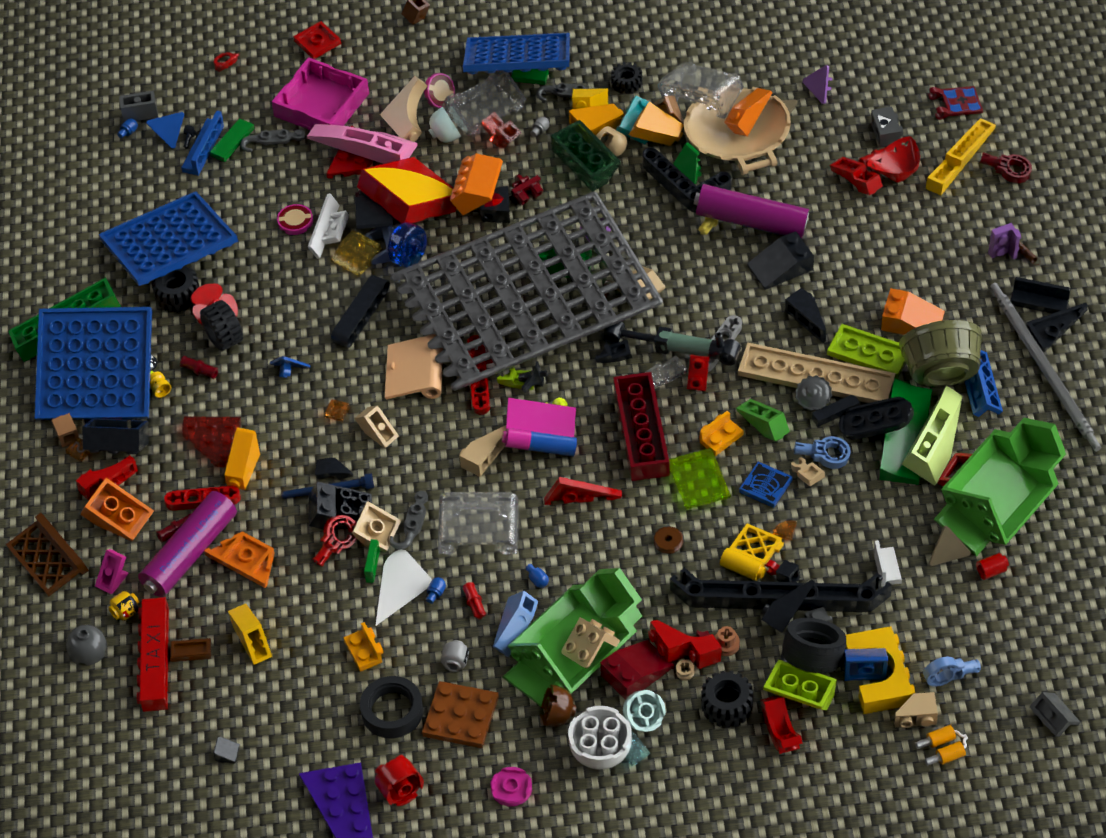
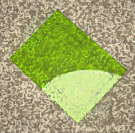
M711 448L669 459L670 471L686 509L731 498Z

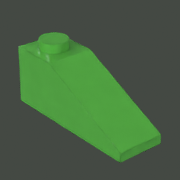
M749 399L736 408L737 412L766 438L777 441L790 432L784 413L753 399Z

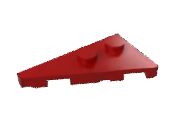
M559 477L545 496L544 505H551V501L563 500L564 504L593 502L594 497H606V500L621 499L622 490Z

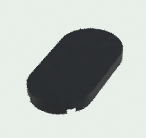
M893 397L858 405L846 411L847 414L845 416L842 415L839 420V429L844 437L851 440L897 431L910 423L914 416V408L903 397Z

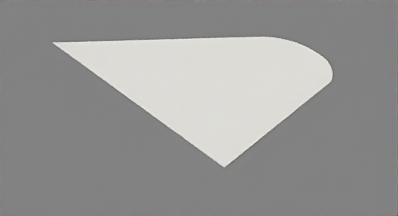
M400 549L393 552L384 563L375 626L425 591L432 581L430 576L406 550Z

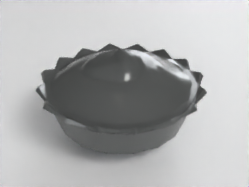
M817 375L813 377L808 376L806 379H802L801 383L797 384L795 398L804 409L810 411L819 410L830 402L832 387L829 386V382L825 381L824 377H818Z

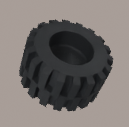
M185 265L181 269L174 270L163 277L152 280L155 301L163 310H169L172 313L177 311L178 313L181 310L186 311L189 307L192 308L194 306L191 301V295L199 287V282L193 268H187V265Z
M219 300L200 310V318L204 330L214 346L220 351H224L243 341L241 325L235 313L225 301Z
M730 670L729 673L720 671V674L714 673L712 678L708 677L706 683H703L701 690V708L704 716L709 718V722L712 724L716 722L717 726L725 725V728H730V725L736 727L739 726V722L742 724L746 722V718H749L751 711H753V690L751 683H748V679L746 677L742 678V674H734V671ZM728 695L735 697L737 700L725 703L719 701L718 698Z

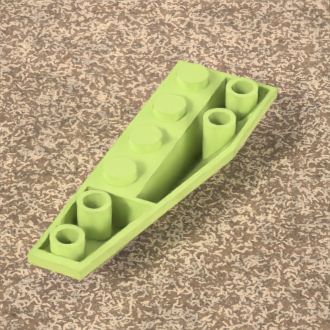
M947 385L902 463L903 466L934 486L937 484L951 458L963 397Z

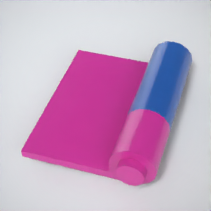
M508 398L506 431H503L502 443H505V447L574 457L577 447V438L574 437L576 408Z

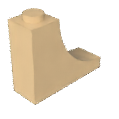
M416 76L408 82L380 114L400 138L413 142L423 133L417 122V106L422 93L427 88L426 83Z

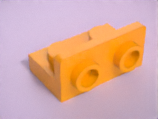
M726 411L722 415H718L710 424L701 428L700 444L717 456L742 437L744 430L730 420V413Z
M365 622L361 623L362 630L343 637L344 643L360 672L382 663L381 654L384 653L379 642L376 643L374 640L375 634L372 628H368Z

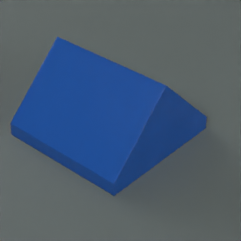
M886 648L845 649V681L886 680L888 665Z

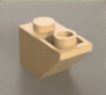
M935 693L913 694L895 713V727L909 728L911 726L928 727L937 725L938 711Z

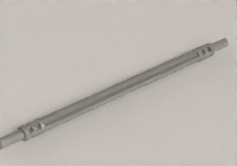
M997 283L991 284L990 287L998 298L997 302L1078 430L1088 440L1094 451H1099L1101 446L1093 435L1094 431L1008 296L1003 294Z

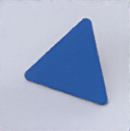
M179 112L147 121V125L172 149H175L184 113Z
M284 356L270 361V365L281 366L279 377L284 378L290 377L291 367L310 368L309 364Z

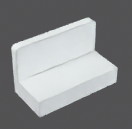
M879 540L874 541V558L877 571L883 577L881 586H885L887 581L892 585L901 584L902 579L894 547L880 548Z

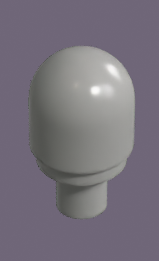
M546 117L538 118L533 123V130L530 134L533 137L543 134L549 128V120Z

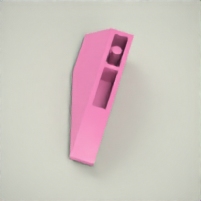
M315 124L307 135V139L383 164L410 158L417 147L416 142L388 133L340 125Z

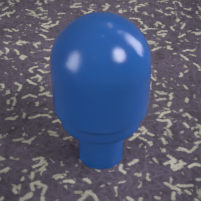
M127 119L121 124L120 131L117 133L118 137L123 138L133 134L138 128L136 120Z
M528 564L525 569L529 573L530 581L538 588L547 586L549 582L547 574L542 569Z
M436 577L430 582L427 588L429 595L426 601L433 604L436 598L442 596L446 588V583L442 578Z

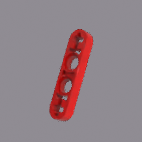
M220 486L171 491L165 495L164 501L167 509L176 511L196 509L212 491L222 493L234 505L240 501L241 496L236 486ZM192 496L198 497V499L194 502L188 501V499Z

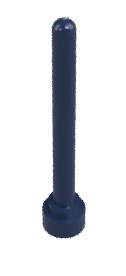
M372 473L364 474L361 479L331 483L330 485L347 489L361 486L362 488L373 489L374 481ZM313 487L283 491L281 497L287 499L309 495Z

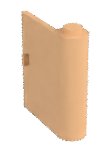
M435 334L388 345L385 381L386 400L421 392L426 398L436 399L441 396L443 363H437L435 357L443 351V348H428V342L436 336Z

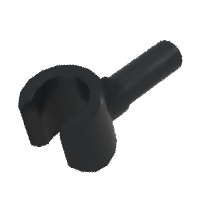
M187 124L183 131L187 135L184 148H188L190 139L196 135L194 127Z

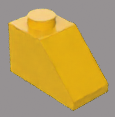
M608 88L573 89L572 109L608 104Z

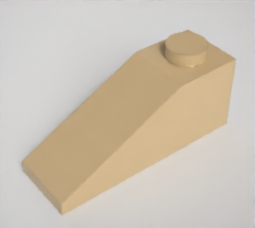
M506 425L470 442L466 448L462 449L459 455L461 468L481 477L505 447V443H502L503 431H506Z

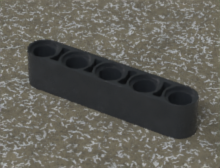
M374 275L368 278L332 331L331 342L347 348L353 345L390 288L389 280Z

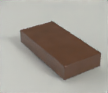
M211 638L170 641L171 662L211 659Z

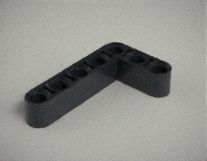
M647 148L643 151V168L691 212L696 213L697 205L694 204L696 192H701L703 184L732 191V177L728 172H719L696 186L657 149Z

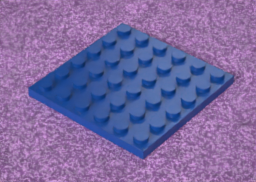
M570 33L469 37L466 41L463 72L477 74L478 71L495 73L498 70H503V72L508 73L513 72V70L527 72L531 71V69L546 71L548 68L564 70L566 67H569Z
M196 191L99 234L100 240L138 286L148 284L158 277H163L169 272L181 269L189 263L197 262L207 255H212L216 251L230 247L238 242L237 235Z
M152 308L39 309L35 419L52 420L70 413L72 420L92 418L149 419Z

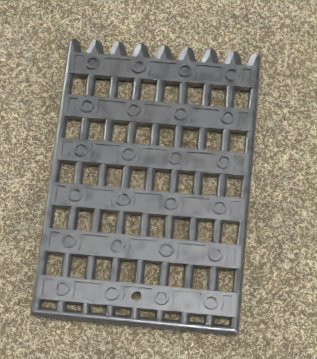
M597 192L588 193L392 273L390 276L393 281L406 280V282L398 287V293H413V296L405 301V306L407 308L421 307L420 310L413 314V321L428 320V323L420 329L421 335H436L428 342V348L444 349L436 355L435 360L437 363H452L443 370V375L445 377L459 376L451 384V389L454 391L663 303V299ZM593 200L596 207L593 208L589 201ZM571 209L574 216L559 221L556 214ZM601 213L605 220L601 221L597 214ZM538 222L541 229L526 235L523 228ZM579 222L582 229L570 234L566 233L564 227ZM609 226L613 233L609 234L605 227ZM587 235L590 242L575 248L572 241ZM505 236L508 243L493 249L489 242ZM546 236L549 243L534 248L530 242ZM617 239L621 246L616 247L613 240ZM594 248L598 256L583 261L580 254ZM471 249L474 257L459 262L456 255ZM512 249L516 256L501 262L497 255ZM554 249L557 256L542 262L538 254ZM625 252L629 259L625 261L621 253ZM607 253H612L613 255H612V256H607L606 254H607ZM520 262L523 270L508 275L505 268ZM561 262L565 269L550 275L546 268ZM603 262L607 268L591 274L588 267ZM436 263L439 265L441 270L425 276L422 269ZM479 263L482 270L467 276L464 268ZM634 266L637 273L633 274L629 267ZM569 275L573 283L558 288L554 281ZM611 275L614 282L600 288L596 281ZM485 276L488 278L489 284L474 289L471 282ZM528 276L531 283L516 289L513 281ZM442 277L447 279L449 284L434 290L430 285V282ZM642 279L645 287H641L637 280ZM619 288L623 296L608 302L604 294ZM536 289L539 297L524 302L520 295ZM577 289L581 296L566 302L562 295ZM453 290L456 297L440 303L437 296ZM491 290L496 292L498 297L484 303L479 298V295ZM649 292L654 299L652 301H650L646 296V294ZM585 302L589 310L574 316L570 308ZM627 302L631 309L616 315L612 308ZM502 303L505 311L490 317L486 309ZM544 303L547 310L532 316L528 309ZM461 304L464 311L448 317L445 309ZM594 316L597 324L582 330L578 322ZM468 317L471 325L456 331L452 323ZM510 317L513 324L498 330L494 323ZM552 317L555 324L540 330L536 322ZM560 330L563 338L548 344L544 336ZM476 331L479 339L463 344L460 337ZM518 331L521 338L506 344L502 337ZM484 345L487 352L471 358L468 351ZM526 345L529 352L514 358L510 350ZM492 359L495 366L479 372L476 365Z

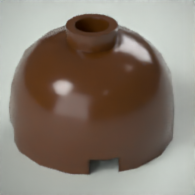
M551 684V688L548 687L543 697L541 708L544 709V715L540 714V722L544 726L559 727L566 724L570 717H574L576 705L573 704V697L570 692L565 688Z

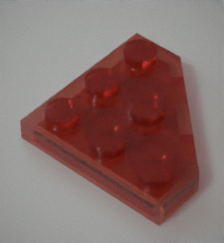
M184 416L182 435L186 440L192 442L202 455L207 456L215 467H227L237 427L241 428V417Z

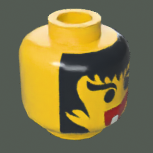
M122 591L110 600L108 609L116 620L125 621L138 612L137 604L139 600L134 593L130 594L127 591Z

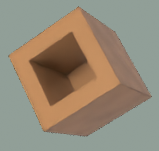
M70 413L52 419L56 435L62 447L80 441Z

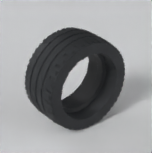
M799 618L791 621L787 626L782 644V656L789 664L803 671L830 673L837 670L841 665L846 647V635L838 626L825 620Z

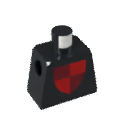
M508 186L496 187L492 200L471 212H480L481 221L510 223Z

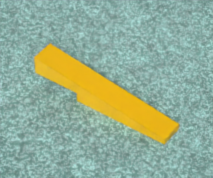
M980 118L946 153L945 160L927 177L925 189L941 196L993 132L996 125Z

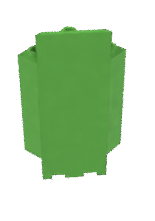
M1023 418L1011 432L995 429L941 489L947 505L934 520L942 527L948 526L976 557L990 541L1006 545L1059 484L1053 469L1066 455L1056 425Z
M620 568L599 569L584 584L572 585L508 645L512 657L519 662L502 678L539 706L542 705L546 689L548 687L551 688V684L565 688L572 694L600 667L602 660L617 651L637 632L633 625L642 617V614L636 605L642 599ZM580 617L589 622L591 619H594L601 623L602 629L605 626L614 631L615 634L613 636L620 640L617 647L604 641L590 667L587 669L561 652Z

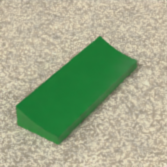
M105 277L49 309L121 307ZM39 314L8 331L13 345L23 362L37 356Z
M894 378L891 398L903 397L905 400H908L914 408V416L904 428L885 434L879 480L919 484L920 476L903 466L902 463L928 418L932 389L917 387Z

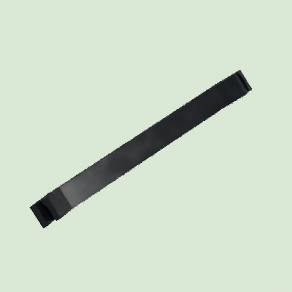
M685 567L680 570L681 580L677 581L678 577L676 575L670 578V590L686 605L693 608L762 610L766 603L770 605L772 601L803 584L800 582L699 580ZM878 572L863 584L814 583L797 611H811L824 607L825 611L871 612L891 596L892 584L887 581L885 586L880 588L883 577Z

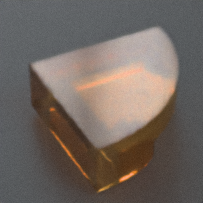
M789 520L778 524L774 528L773 534L792 541L797 521Z

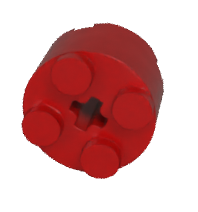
M403 755L397 756L385 765L378 766L375 770L377 774L375 785L390 805L403 806L408 804L418 796L416 793L418 789L422 790L424 786L423 777L410 760Z

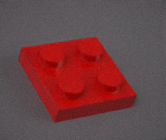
M322 21L293 36L294 42L312 59H316L341 44V39Z

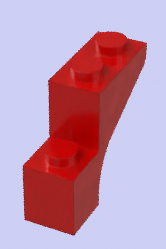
M659 620L650 622L649 639L656 644L659 654L664 656L668 663L689 656L690 660L695 662L699 669L721 662L722 647L713 634L703 637H692Z

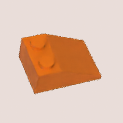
M890 288L882 315L881 330L905 335L910 330L921 325L942 321L945 311L908 291Z
M105 478L80 515L98 527L133 541L154 510L108 478Z

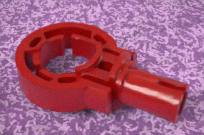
M336 515L326 522L324 535L320 539L323 542V547L312 559L314 562L317 561L316 564L323 567L332 553L339 555L343 549L351 547L356 542L357 538L353 534L347 535L345 540L340 541L334 533V528L338 523L345 524L348 532H353L356 522L351 517ZM340 518L343 519V521L334 522V521H336L337 519H340Z

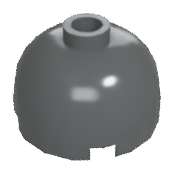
M87 624L75 627L66 639L67 653L70 660L75 664L85 663L86 666L99 662L106 654L107 641L102 631L95 626Z

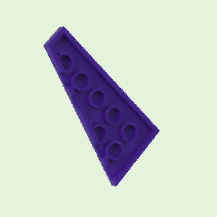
M361 762L299 773L300 779L305 784L308 793L313 798L317 809L335 838H373Z

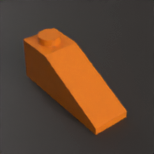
M761 88L754 90L732 107L724 121L734 134L748 137L772 95V91Z

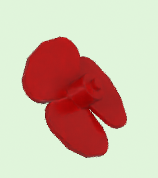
M205 284L198 287L191 295V301L195 305L192 308V314L201 325L200 310L219 300L225 301L237 317L238 308L234 297L230 294L222 295L223 289L219 284Z

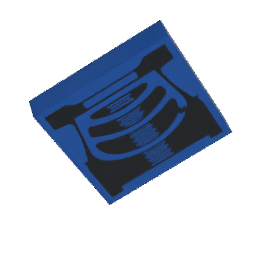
M758 461L739 488V493L774 508L792 482L793 476Z

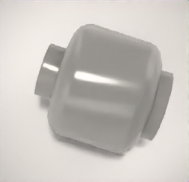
M459 640L446 643L441 655L443 666L452 672L463 669L467 665L468 647Z

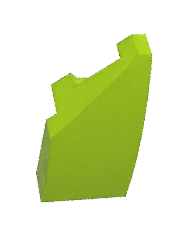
M512 367L509 369L510 372L503 377H497L499 384L522 389L521 387L525 382L519 381V373L529 372L530 370L516 371Z

